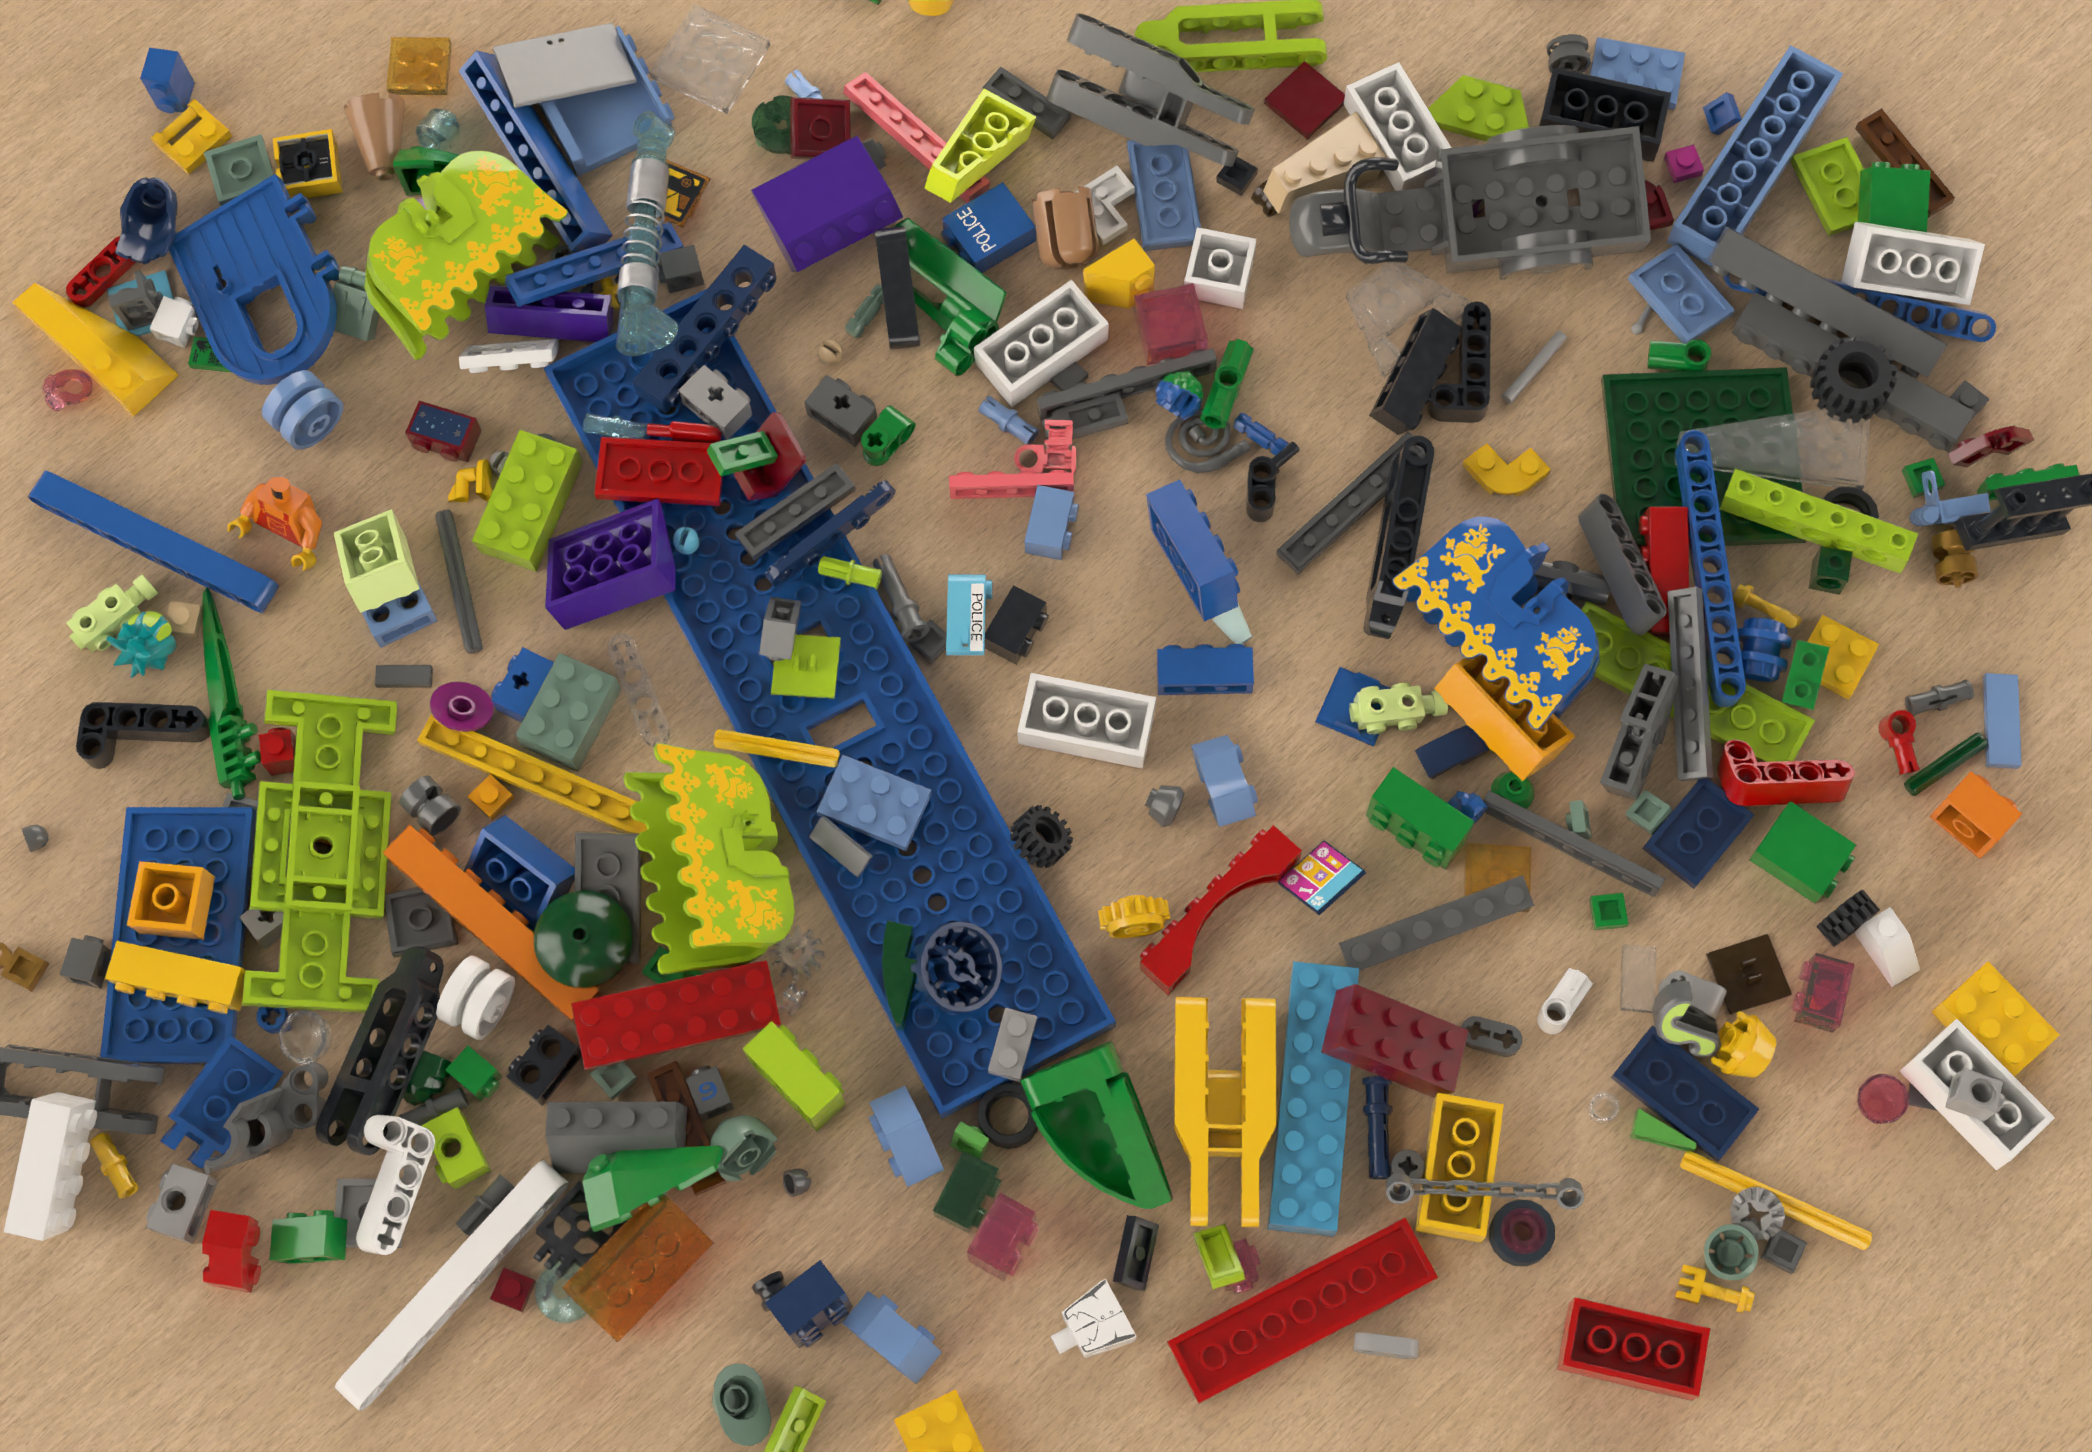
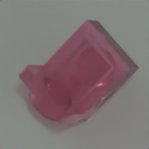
M1246 1238L1233 1242L1244 1271L1245 1280L1224 1286L1225 1292L1233 1290L1234 1294L1247 1292L1254 1288L1252 1283L1257 1282L1259 1279L1256 1266L1260 1265L1259 1256L1255 1246H1249Z

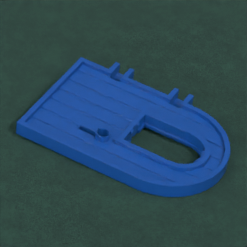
M276 174L176 233L175 241L169 250L217 359L225 368L239 378L260 385L278 384L292 373L308 370L313 366L328 347L337 320L336 299L329 282L331 280H339L340 268L334 255L328 250L316 255L303 226L305 223L312 224L316 221L317 218L308 199L301 193L290 198L283 180ZM300 210L299 212L295 213V214L292 215V216H289V214H288V213L293 214L294 212ZM326 267L325 269L321 270V271L318 272V273H315V271H314L315 269L318 271V270H320L321 268ZM217 269H220L223 275L221 278L227 282L226 287L223 286L216 271ZM281 285L288 303L295 314L297 332L293 341H290L284 348L274 351L275 353H268L263 347L245 305L254 301L255 297L268 289L272 290Z

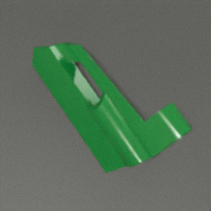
M906 218L893 227L905 226L910 268L946 294L944 302L935 303L913 287L915 304L946 331L940 337L942 342L937 349L934 360L955 376H961L975 362L974 347L999 330L997 321L1007 292L910 218Z

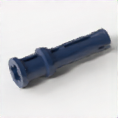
M1370 1076L1362 1079V1085L1366 1089V1105L1363 1106V1113L1368 1118L1369 1179L1385 1180L1390 1177L1388 1116H1391L1393 1112V1106L1389 1105V1085L1392 1084V1081L1381 1076Z

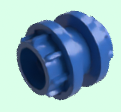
M1748 618L1744 620L1743 628L1737 629L1739 641L1743 643L1741 656L1745 679L1775 682L1779 679L1780 672L1787 670L1788 661L1780 658L1781 649L1791 648L1792 638L1787 635V628L1782 622L1766 618Z

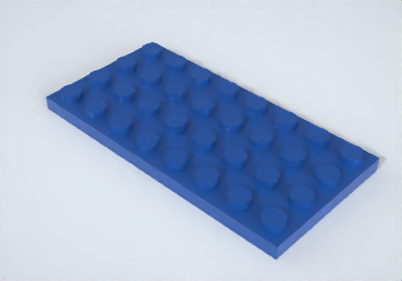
M126 807L111 957L116 941L242 967L246 925L239 916L248 909L257 812L253 807ZM139 861L203 867L215 876L203 940L140 934L127 926ZM108 981L100 1057L148 1064H207L227 1035L236 1038L238 1011L228 1009L227 1014H221L208 1010V1005L197 1003L196 1008L176 1003L177 998L166 996L165 1001L146 997L145 991L136 989L134 994H127L115 990V984Z

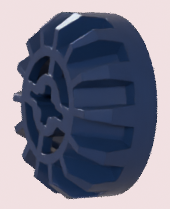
M968 922L941 924L923 935L924 941L922 944L916 945L914 953L917 954L916 963L911 964V972L917 974L918 983L914 985L917 991H922L925 994V1002L939 1007L940 1011L968 1012L986 1004L995 994L1002 974L1000 952L992 937L979 926ZM951 945L958 949L956 952H952L949 948L943 949L941 946ZM929 960L934 963V972L937 977L934 983L929 975ZM942 982H956L960 986L953 991H945L939 988Z

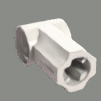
M1571 968L1566 971L1550 997L1544 1002L1537 1016V1023L1542 1031L1548 1034H1557L1565 1028L1569 1019L1593 985L1587 975ZM1547 1011H1557L1561 1015L1562 1020H1551L1547 1015Z

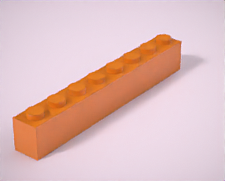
M409 824L383 852L388 861L575 1025L571 1003L601 997L602 995L598 990L599 986L573 988L552 979L541 967L536 957L534 933L526 927L529 921L517 910L510 913L505 909L503 905L506 901L493 889L487 893L479 885L483 881L468 868L463 872L456 866L459 860L449 850L444 848L442 851H439L433 845L436 840L425 829L421 828L417 831Z

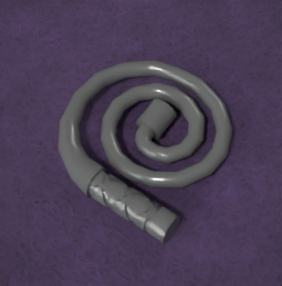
M1199 409L1193 417L1201 416L1203 409ZM1180 416L1177 417L1170 424L1165 435V446L1171 459L1183 469L1195 473L1219 470L1238 458V456L1250 451L1249 444L1242 440L1231 447V449H1227L1216 457H1212L1205 462L1194 463L1180 457L1172 445L1175 429L1185 420L1181 419ZM1194 418L1186 422L1180 429L1179 440L1182 448L1189 454L1197 457H1211L1218 454L1226 447L1231 437L1230 424L1227 422L1226 428H1223L1224 436L1216 447L1209 450H1197L1191 447L1186 440V434L1190 428L1192 429L1189 431V435L1196 443L1202 445L1214 443L1218 439L1219 429L1210 428L1212 435L1206 439L1204 432L1199 426H1196L1206 425L1200 418Z

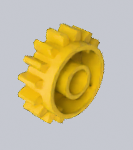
M1131 895L1120 898L1117 902H1112L1111 906H1103L1102 910H1098L1100 930H1105L1109 933L1110 937L1118 939L1136 938L1156 933L1162 930L1166 920L1170 919L1167 899L1163 900L1162 897L1153 899V896L1146 898L1144 895Z

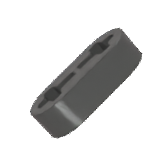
M1472 1016L1467 1018L1461 1026L1464 1029H1471L1473 1025L1479 1026L1478 1031L1480 1033L1489 1035L1488 1037L1479 1035L1476 1040L1470 1039L1471 1033L1468 1032L1465 1046L1502 1057H1510L1515 1055L1522 1045L1523 1037L1521 1032L1509 1024ZM1505 1033L1511 1035L1510 1039L1515 1044H1511L1506 1049L1503 1047V1042L1493 1039V1036L1503 1038Z

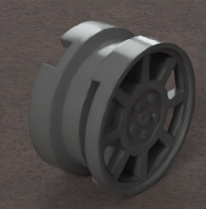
M1577 34L1562 35L1551 40L1546 47L1549 56L1548 66L1550 73H1552L1553 67L1573 72L1577 71L1578 73L1585 72L1591 65L1590 55L1587 52L1589 47L1588 40L1584 36Z

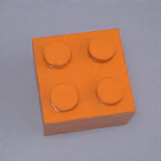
M1970 771L1929 817L1976 857L1981 859L2020 818L2022 813L2017 810L2016 804L2011 799L2001 796L1993 790L1987 779Z

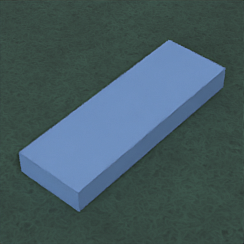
M1986 673L1983 676L1985 739L1987 741V746L1985 747L1986 767L2019 769L2021 767L2018 675Z

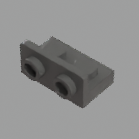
M141 270L134 272L137 288H123L115 294L108 295L110 307L129 331L151 325L163 299L162 293L160 291L156 292L152 279H147Z

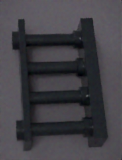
M2092 473L1997 488L1994 493L2000 506L1991 513L1961 517L1954 522L1965 551L2064 535L2071 530L2066 515L2075 508L2092 506Z

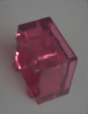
M1194 283L1134 295V315L1147 366L1157 364L1165 358L1174 357L1177 359L1187 356L1190 352L1197 349L1207 350L1208 336Z

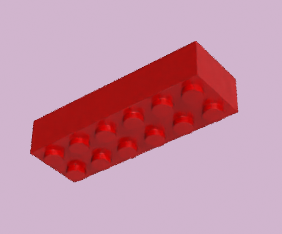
M767 960L571 1003L585 1071L761 1032L771 1021L777 1027L781 1025Z

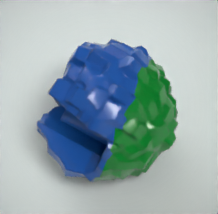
M1189 371L1176 372L1175 374L1170 373L1156 387V403L1186 421L1189 417H1193L1201 408L1204 395L1202 391L1203 385Z

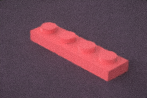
M1025 470L1020 471L1018 474L992 471L987 473V475L960 472L949 476L951 499L1035 497L1037 485L1074 492L1073 472L1067 473L1064 470H1052L1049 473H1036Z

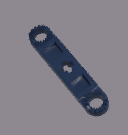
M887 480L877 483V487L874 485V490L870 489L865 497L862 494L789 550V555L779 558L778 563L775 561V566L771 565L770 569H767L765 573L766 578L773 586H779L805 566L808 568L816 564L821 558L822 553L852 530H859L869 522L870 516L884 507L896 493L893 486Z

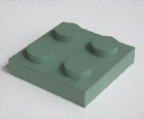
M261 134L204 152L220 206L274 175L266 144Z

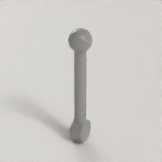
M1649 304L1646 305L1638 322L1631 326V332L1635 335L1641 334L1643 331L1642 325L1652 309Z

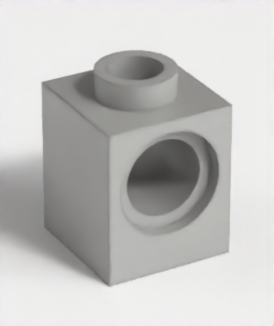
M1963 1068L1952 1077L1945 1108L1985 1121L1995 1113L1998 1114L2003 1106L2004 1094H2001L2003 1081ZM1972 1090L1980 1093L1983 1102L1974 1098Z

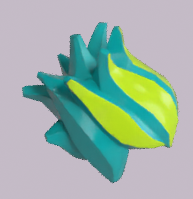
M153 611L141 612L130 617L128 622L122 624L117 639L110 636L106 638L109 643L122 651L113 665L132 664L131 678L139 672L141 676H144L145 669L147 668L163 670L168 655L177 648L176 640L171 635L172 627L162 614Z

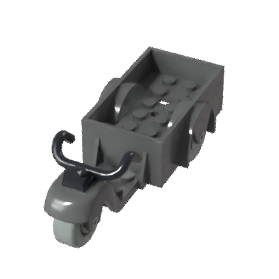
M1569 125L1537 126L1493 136L1487 140L1486 144L1440 149L1435 162L1436 176L1426 180L1424 188L1376 193L1356 188L1358 177L1363 172L1369 170L1395 171L1399 166V162L1395 158L1373 157L1362 159L1354 163L1347 172L1343 189L1317 191L1300 196L1293 202L1289 215L1292 244L1303 257L1353 253L1357 260L1364 264L1405 263L1409 258L1407 252L1431 250V256L1445 254L1447 274L1498 268L1500 280L1506 279L1508 275L1519 271L1535 274L1549 273L1578 264L1584 265V270H1591L1593 267V257L1641 252L1651 241L1639 126L1579 133L1577 127ZM1567 190H1579L1580 206H1568ZM1484 199L1485 217L1474 218L1472 201Z

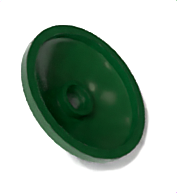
M575 891L557 898L543 911L534 931V950L541 967L555 981L573 988L596 987L611 980L625 966L633 944L632 927L624 910L610 897L594 891ZM578 930L586 931V936L583 940L575 939L574 936Z

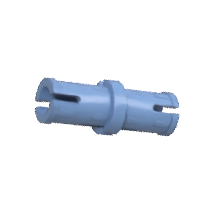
M987 396L986 400L979 407L978 411L998 424L1001 431H1008L1025 443V445L1031 444V441L1033 442L1039 433V429L1020 418L1017 411L1014 409L1009 410L991 396Z

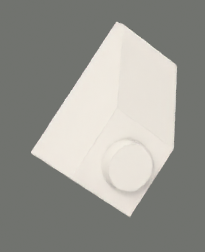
M1891 907L1866 921L1855 931L1854 934L1891 987L1920 971L1910 934Z

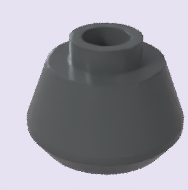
M1161 785L1159 790L1152 788L1145 806L1150 808L1148 814L1161 827L1171 826L1185 794L1182 788Z

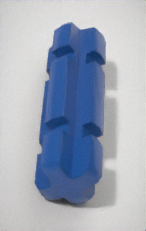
M1240 413L1234 421L1233 427L1242 434L1246 432L1248 438L1266 450L1270 448V453L1273 455L1278 454L1289 444L1281 437L1277 439L1274 432L1259 422H1252V418L1245 413Z

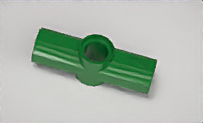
M1236 339L1233 341L1229 340L1220 366L1215 372L1214 382L1200 420L1207 427L1216 430L1226 428L1254 348L1246 341ZM1225 382H1226V383H1230V384H1232V385H1231V386H1227V385H1224V384H1222V383H1225Z

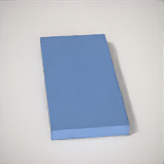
M1133 140L1127 141L1143 250L1151 251L1192 246L1197 227L1201 228L1189 150L1177 144L1144 146Z

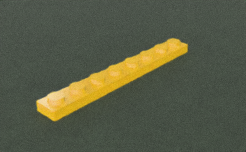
M432 713L417 739L421 746L486 774H491L493 777L616 830L626 833L647 831L644 823L635 821L630 815V807L638 801L477 732L449 729L439 723Z

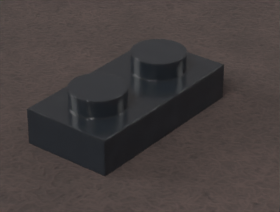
M1127 1215L1113 1282L1134 1290L1145 1291L1159 1228L1158 1224L1138 1216Z

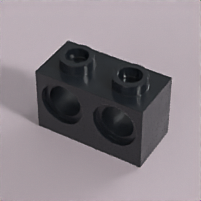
M547 1025L544 1030L539 1029L532 1036L529 1042V1049L523 1056L519 1055L512 1061L508 1068L509 1074L506 1076L513 1085L541 1106L546 1103L582 1057L580 1048L550 1025ZM550 1045H561L560 1052L556 1056L546 1057V1049ZM539 1070L540 1076L536 1082L531 1084L525 1083V1076L529 1071Z

